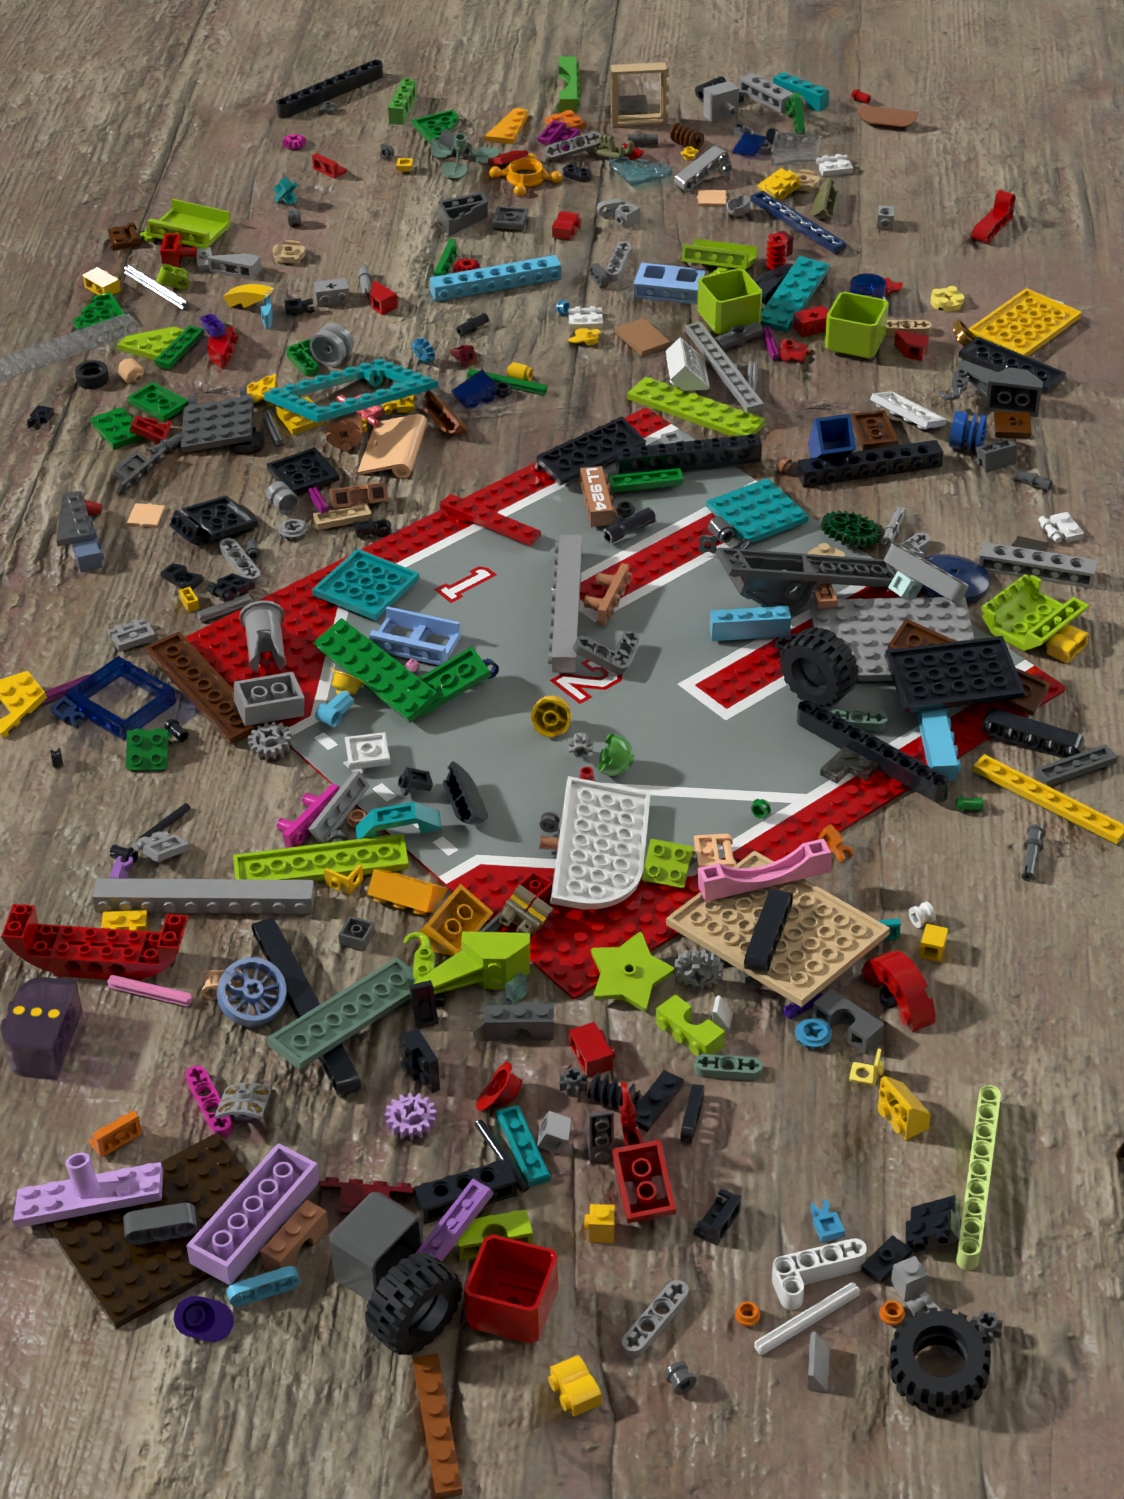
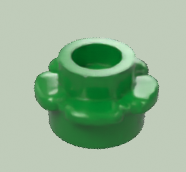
M755 799L751 806V812L755 817L761 819L771 813V807L768 801Z

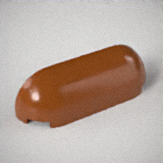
M858 104V115L867 124L906 128L911 126L918 116L917 111Z
M430 390L426 392L423 409L442 431L447 434L458 435L468 429L442 399Z

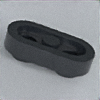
M568 164L563 167V176L578 182H589L591 180V171L587 168L577 167L574 164Z

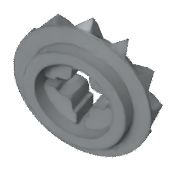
M300 519L285 520L278 526L279 536H283L284 539L290 538L292 540L296 538L299 540V537H305V533L308 532V525Z

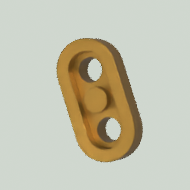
M960 319L953 323V331L958 336L956 337L957 341L961 345H968L973 341L972 336L967 332L968 327Z

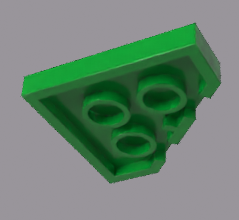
M452 109L412 119V125L431 144L432 138L439 140L441 133L445 129L452 132L459 122V115Z
M108 292L94 296L92 303L85 306L81 311L80 317H76L73 323L79 334H86L90 331L102 330L109 326L127 322V317L112 293Z

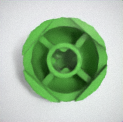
M613 733L608 734L604 741L608 745H606L605 749L601 750L598 770H600L599 773L616 776L626 771L628 766H632L635 756L631 754L632 747L625 738Z

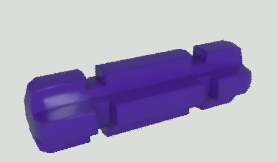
M819 992L802 1007L794 1002L784 1007V1015L788 1019H792L797 1016V1013L805 1012L813 1007V1003L823 993Z

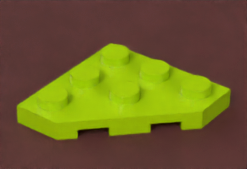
M168 327L128 335L117 344V349L155 360L184 330L178 327Z

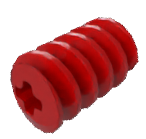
M773 233L768 236V252L766 253V268L768 270H773L787 264L788 239L780 233Z

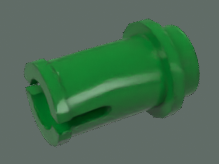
M961 795L960 798H956V810H960V812H964V810L982 811L983 798H964Z

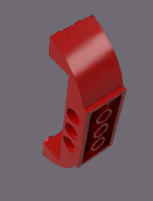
M13 904L1 938L20 958L39 969L53 973V976L108 980L111 975L142 981L144 978L152 977L164 971L176 959L189 916L166 914L161 932L39 924L35 905Z

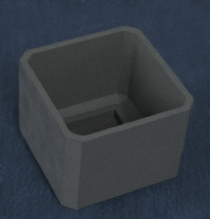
M380 1192L370 1193L329 1234L334 1278L365 1300H371L373 1290L379 1286V1281L386 1277L389 1273L388 1271L393 1266L396 1267L404 1258L408 1259L410 1255L415 1254L423 1244L421 1218Z

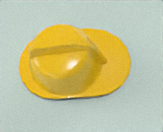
M329 667L334 671L332 686L336 689L337 694L346 691L350 695H355L361 685H365L362 680Z

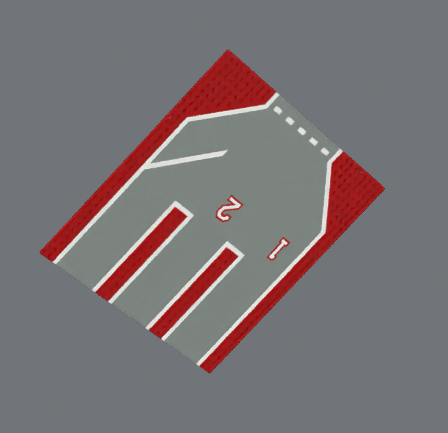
M643 408L625 417L628 423L646 440V446L662 443L661 434L678 431L684 442L695 440L648 408ZM616 460L602 466L603 472L607 473V478L608 476L618 475ZM535 462L463 498L540 530L541 537L531 546L441 509L360 549L420 574V579L391 607L460 622L461 638L448 660L473 646L482 660L492 659L499 666V672L494 678L485 679L423 717L420 714L411 723L406 721L363 685H361L355 695H350L354 699V704L342 715L341 721L336 727L329 726L315 719L317 707L321 703L328 704L338 695L336 689L332 686L334 671L329 667L343 673L346 672L317 650L313 642L341 618L369 639L371 631H378L387 618L385 611L375 621L313 595L312 589L348 556L258 600L277 603L284 611L285 617L281 624L287 662L282 670H279L272 652L260 653L257 672L255 673L253 670H250L246 629L239 620L242 609L185 637L233 689L235 681L293 672L305 697L304 716L267 722L268 725L275 722L276 725L283 723L284 727L288 726L293 737V745L289 747L330 784L339 785V788H341L353 771H360L370 787L355 806L359 810L364 811L366 815L372 809L410 802H417L440 812L442 830L421 834L417 823L384 829L383 831L388 835L404 833L407 852L451 892H454L461 884L494 912L486 921L487 924L502 911L507 900L513 895L516 885L533 870L551 881L554 880L557 851L540 850V836L559 838L568 776L579 778L580 770L583 767H591L593 769L596 782L651 793L644 865L650 838L693 846L695 850L694 835L730 834L732 836L733 858L737 864L753 851L775 862L795 851L803 843L819 840V835L828 825L831 824L835 830L841 833L911 789L797 724L798 704L804 700H800L797 697L798 695L790 690V686L784 681V675L781 674L780 654H778L775 646V641L780 637L712 641L710 633L711 610L761 607V604L752 599L748 600L739 594L718 559L716 552L700 553L698 550L700 547L699 537L701 535L712 536L708 530V524L711 519L716 517L706 507V501L758 482L734 465L682 470L684 485L675 487H659L656 489L650 488L611 493L610 489L615 510L622 501L631 502L635 508V513L627 518L621 517L616 513V517H613V524L621 523L648 507L656 515V522L644 528H638L612 544L606 542L602 536L603 529L611 525L590 526L580 477L559 486L543 468L537 470ZM809 516V522L754 542L748 549L808 554L810 550L818 547L819 544L826 543L830 547L843 551L845 557L874 559L854 545L849 547L846 543L842 545L841 541L835 542V538H828L829 535L824 534V531L821 530V523ZM734 534L730 542L723 543L717 540L715 546L717 548H733L741 540ZM560 535H582L578 637L586 636L615 651L621 636L626 630H632L639 635V643L623 674H615L578 654L576 673L552 672V664H548V652H552L549 651L550 627H554L551 626L552 602H555L552 601V590H556L553 589V578H557L554 577V566H558L555 565V554H557L555 553V543L559 542ZM621 563L629 564V572L632 574L631 581L626 585L624 595L620 596L619 605L614 608L612 619L608 620L606 626L598 625V610L584 608L585 597L590 596L602 599L606 595L609 587L596 585L598 572L615 575ZM832 584L837 599L903 598L890 588ZM920 591L916 596L920 598H929ZM813 593L804 607L790 613V635L801 633L803 630L813 627L810 610V600H815ZM971 624L974 639L991 637ZM394 626L389 634L409 638L414 630ZM430 634L425 642L446 646L450 638ZM1008 648L1016 668L1051 683V687L1039 707L1065 691L1063 684ZM620 649L623 654L628 655L625 650ZM597 653L599 657L605 658L603 654ZM389 654L403 666L410 660L409 658ZM418 661L420 668L413 674L420 678L440 665ZM493 665L487 667L489 671L492 670ZM857 681L854 689L838 703L831 707H823L828 711L844 709L884 712L888 716L887 728L883 731L866 732L928 765L916 712L904 713L893 681ZM554 695L561 697L568 703L571 708L572 719L570 727L564 734L555 735V737L550 738L542 736L534 729L530 717L532 709L539 699ZM1000 701L948 708L947 718L951 719L950 732H954L953 745L957 746V759L993 737L986 734L982 729L988 710L999 709L1022 717L1028 714ZM853 719L856 722L863 721L862 719ZM385 732L391 765L349 770L345 737ZM575 733H586L589 738H593V752H589L587 757L578 758L575 757L573 752L569 753V738H573ZM610 733L625 738L632 747L631 754L635 756L632 766H628L626 771L616 776L599 773L600 770H598L600 753L608 745L604 741ZM452 761L459 764L473 779L488 813V819L483 823L470 825L463 823L455 816L443 786V780H446L450 771L447 768ZM406 767L429 771L433 787L430 791L411 788L408 795L403 796L398 786V780L400 775H403ZM755 799H764L769 802L771 813L767 817L760 819L753 815L751 806ZM548 811L554 812L560 817L558 829L552 833L543 831L539 825L542 814ZM717 845L719 860H725L723 846ZM696 853L694 861L690 860L684 888L645 882L641 876L636 890L624 901L606 908L586 910L550 903V895L544 902L551 906L553 911L534 936L530 935V962L570 998L577 999L595 988L600 977L598 967L591 955L592 948L620 947L639 932L643 934L649 952L654 951L680 933L666 925V918L700 893ZM512 922L509 926H503L497 932L516 933L519 926Z

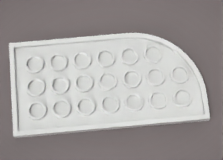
M568 776L550 903L582 910L600 909L624 901L636 890L644 866L651 793Z

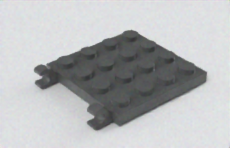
M247 386L239 388V398L223 399L222 401L206 402L199 405L198 402L196 403V395L188 396L189 406L184 407L182 453L252 441L254 399L252 395L249 396L247 394Z

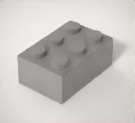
M293 672L234 682V702L245 726L304 716L305 697Z

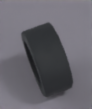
M89 360L80 363L75 368L76 382L84 389H97L103 387L109 381L108 368L104 362Z

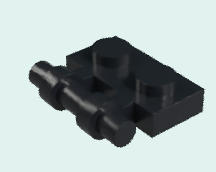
M231 573L218 579L217 584L209 585L207 591L212 596L220 597L227 601L233 600L235 593L238 595L247 594L249 590L255 588L253 580Z

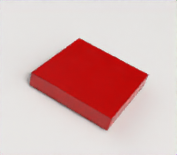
M515 150L488 158V163L504 164L529 155L526 150Z

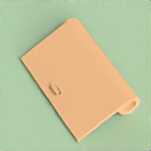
M414 414L379 421V424L373 428L358 469V474L392 469L397 477L402 479L408 478L428 424L426 417L421 414Z

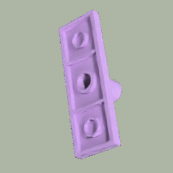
M76 1153L66 1160V1167L70 1176L69 1180L27 1186L17 1190L13 1222L15 1228L160 1201L162 1199L163 1183L162 1163H147L142 1166L95 1174L90 1156L87 1153Z

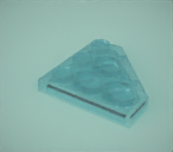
M629 157L609 160V166L630 186H638L642 183H649L653 180L664 179L672 175V169L662 162H658L657 165L650 163L649 160L637 159V161L629 160Z

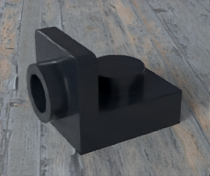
M406 767L403 775H400L398 780V786L403 796H407L411 788L430 791L433 787L429 771Z

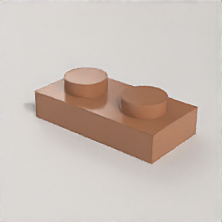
M821 584L814 589L812 593L818 608L830 609L837 607L838 600L832 584Z

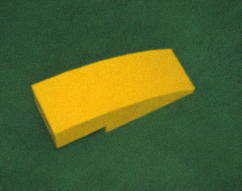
M246 284L230 289L223 298L230 308L239 303L246 308L265 299L274 289L266 285Z

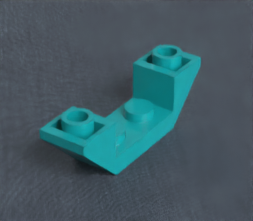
M417 802L372 809L356 825L357 839L379 837L378 830L417 823L421 834L442 830L440 812Z

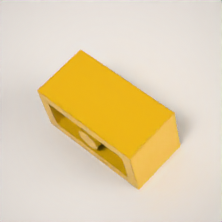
M190 587L179 590L180 600L188 613L200 609L199 600Z

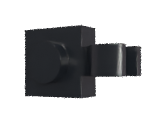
M301 298L285 300L286 315L303 313V310L308 313L315 312L314 306H308L314 304L313 299L310 298L303 301Z

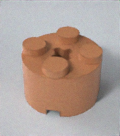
M353 412L329 419L327 422L326 440L332 446L343 451H350L351 448L356 447L361 441L363 430L360 414Z

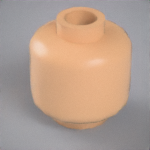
M129 358L120 362L118 374L128 384L138 383L142 380L144 368L135 359Z

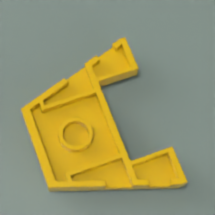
M28 671L0 679V701L10 713L0 719V736L3 739L9 735L8 731L13 726L17 727L21 723L20 719L25 714H31L47 698L44 690Z

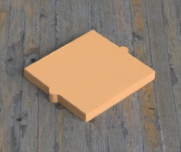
M698 190V206H726V190Z
M135 503L127 521V526L157 528L165 510V505Z

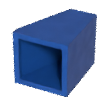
M850 413L814 419L808 441L810 458L849 453L856 450Z

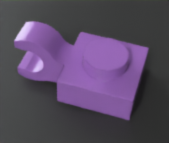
M118 856L109 878L128 879L127 871L131 870L134 866L133 858L129 857V860L123 863L122 857Z

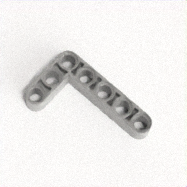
M891 544L884 558L886 563L956 603L961 602L969 587L968 584L923 559L925 553L912 546Z

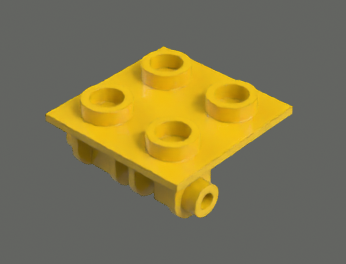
M276 373L271 376H265L262 380L252 382L247 386V394L253 396L254 403L263 400L265 392H269L272 388H278ZM264 400L269 406L274 405L273 403Z

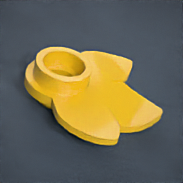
M580 328L575 330L576 336L569 338L568 341L573 343L585 342V345H594L598 343L601 331L599 329L589 330L587 328Z

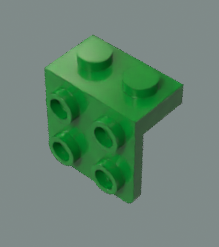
M163 728L127 730V770H166L168 767V744H172L170 732Z

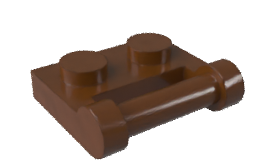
M133 222L128 223L127 226H115L107 229L113 251L137 247L141 244L140 237L136 233V225ZM126 234L131 235L130 240H127Z

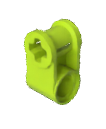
M168 264L161 266L156 279L159 284L180 290L189 287L190 281L188 279V272L185 269Z

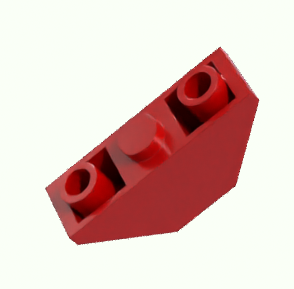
M235 327L225 329L226 333L224 335L210 336L207 343L209 359L221 369H226L227 364L230 363L231 353H234V346L238 343V334H235Z

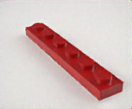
M449 494L440 502V509L528 546H531L541 537V531L456 495Z

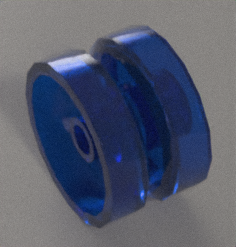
M858 274L850 280V293L885 299L887 282L883 277L876 274Z

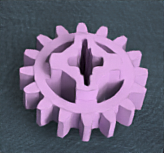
M408 1093L406 1098L401 1094L399 1095L400 1100L392 1099V1106H386L385 1122L387 1123V1129H392V1135L394 1136L400 1133L401 1139H404L406 1135L409 1136L410 1140H413L414 1135L422 1138V1132L429 1134L431 1132L430 1127H435L437 1114L435 1104L429 1103L428 1097L421 1099L420 1093L416 1097H412V1093Z

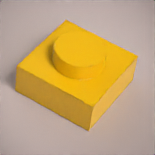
M398 158L397 171L404 173L412 171L413 158Z

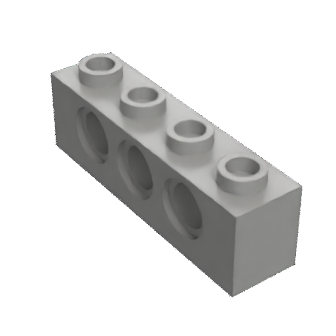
M750 73L739 80V92L780 113L786 111V102L791 94H793L792 92L754 73Z

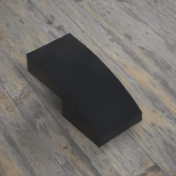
M171 563L160 572L161 577L183 589L190 587L193 590L203 582L202 575L188 572L185 565Z

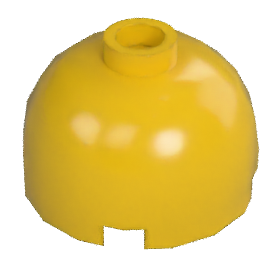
M550 695L537 701L532 709L530 718L534 729L539 734L551 738L555 737V735H562L570 727L572 713L570 706L564 699Z

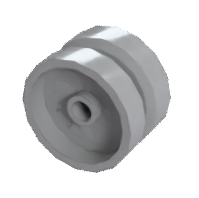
M334 322L323 326L310 341V350L314 358L319 363L328 367L339 365L354 348V340L351 333L342 325Z

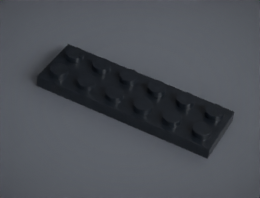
M976 337L959 351V358L996 372L1008 368L1028 370L1043 381L1042 392L1046 394L1066 377V372L980 337Z

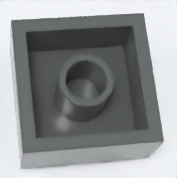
M349 916L338 934L339 944L365 951L376 932L375 922Z

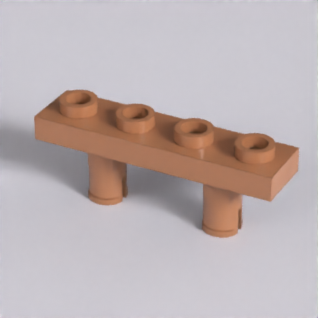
M621 563L615 575L598 572L596 585L609 587L606 595L602 599L590 596L585 597L584 608L598 610V625L606 626L608 620L612 619L614 608L618 607L620 596L624 595L626 585L631 581L632 574L629 572V564Z

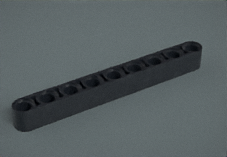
M381 60L369 61L277 100L278 117L283 119L289 118L383 77V62Z
M804 700L799 702L797 710V724L932 801L944 802L948 798L950 780L946 775L812 701Z

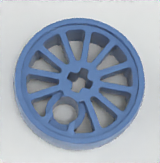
M257 957L242 958L232 963L223 972L217 987V999L224 1015L232 1022L244 1027H258L272 1021L282 1010L287 995L285 979L280 970L271 962ZM246 969L255 970L253 979H249ZM258 970L267 974L261 981L256 980ZM269 978H272L275 984L263 987V984ZM240 980L242 987H233L231 981ZM251 989H255V990H256V991L253 993V995H250V994H249V991H250ZM275 989L278 990V996L264 993ZM225 990L228 991V992H229L230 994H232L233 996L228 997L227 994L225 993ZM241 999L236 1007L229 1003ZM263 999L276 1002L277 1004L271 1007ZM244 1004H247L245 1014L238 1011ZM258 1004L261 1005L267 1011V1013H260ZM250 1005H253L256 1016L249 1015Z

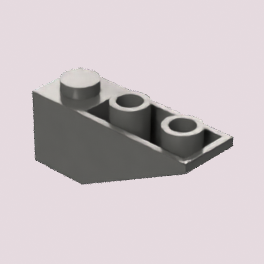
M613 1110L588 1115L585 1123V1142L590 1163L613 1160Z

